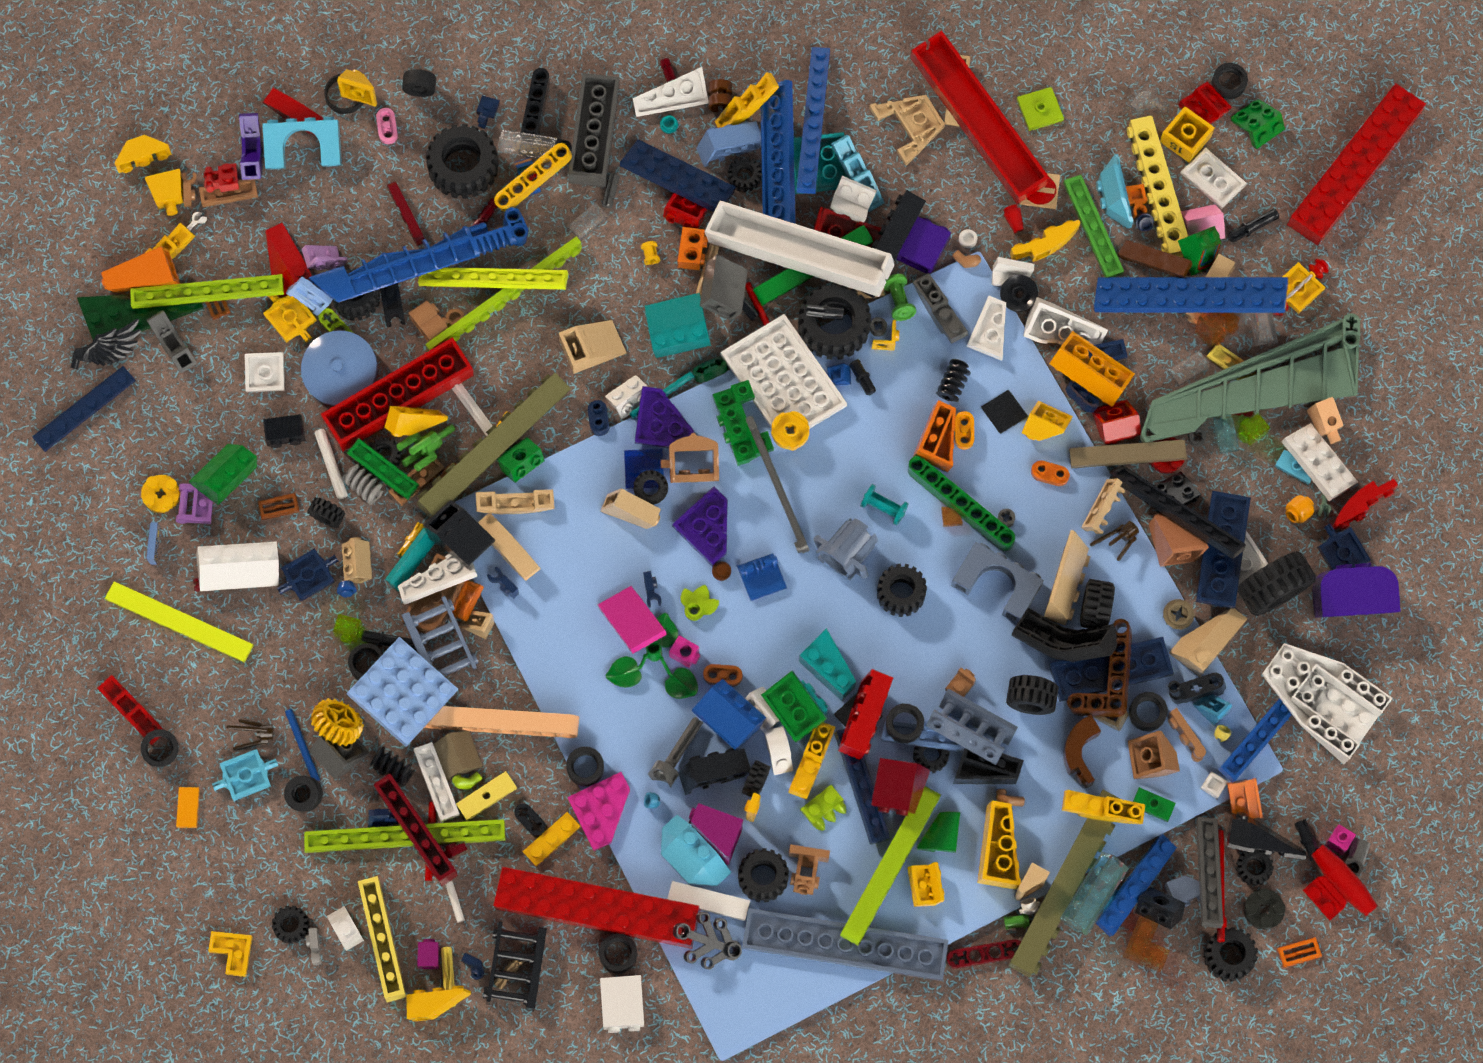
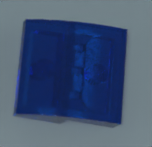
M663 449L624 450L626 489H633L636 477L644 471L655 470L664 476L663 468H661ZM647 480L643 488H658V484L654 480Z

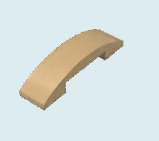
M553 489L534 490L533 493L495 494V491L475 493L476 511L481 513L525 514L554 509Z

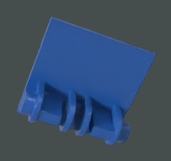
M773 553L737 566L750 601L787 589L777 564V557Z

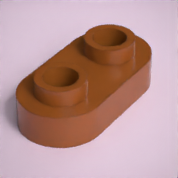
M710 664L705 667L703 678L710 685H715L724 679L731 687H734L741 683L743 674L737 666ZM715 673L717 676L716 678H711L709 675ZM734 674L736 679L731 680L729 676Z

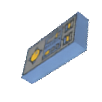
M151 522L149 528L146 559L151 565H157L161 529L158 522Z

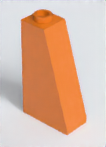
M162 246L101 272L104 288L113 293L130 291V288L181 284L169 249Z

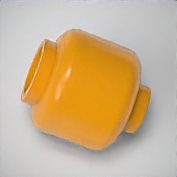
M1295 496L1287 503L1285 515L1292 523H1304L1314 514V503L1309 497Z

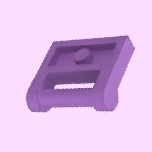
M180 484L179 513L176 515V522L180 524H211L213 501L191 484ZM189 492H194L192 515L186 514Z

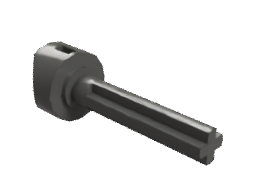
M697 717L691 720L665 762L661 760L655 762L648 773L652 780L667 782L671 788L679 776L674 768L703 724Z

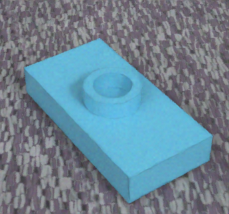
M1284 450L1275 467L1309 485L1312 479L1292 454Z

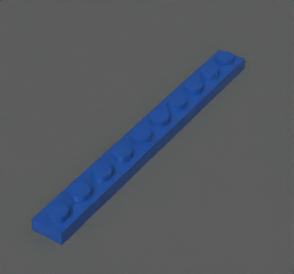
M812 47L797 193L816 194L830 48Z

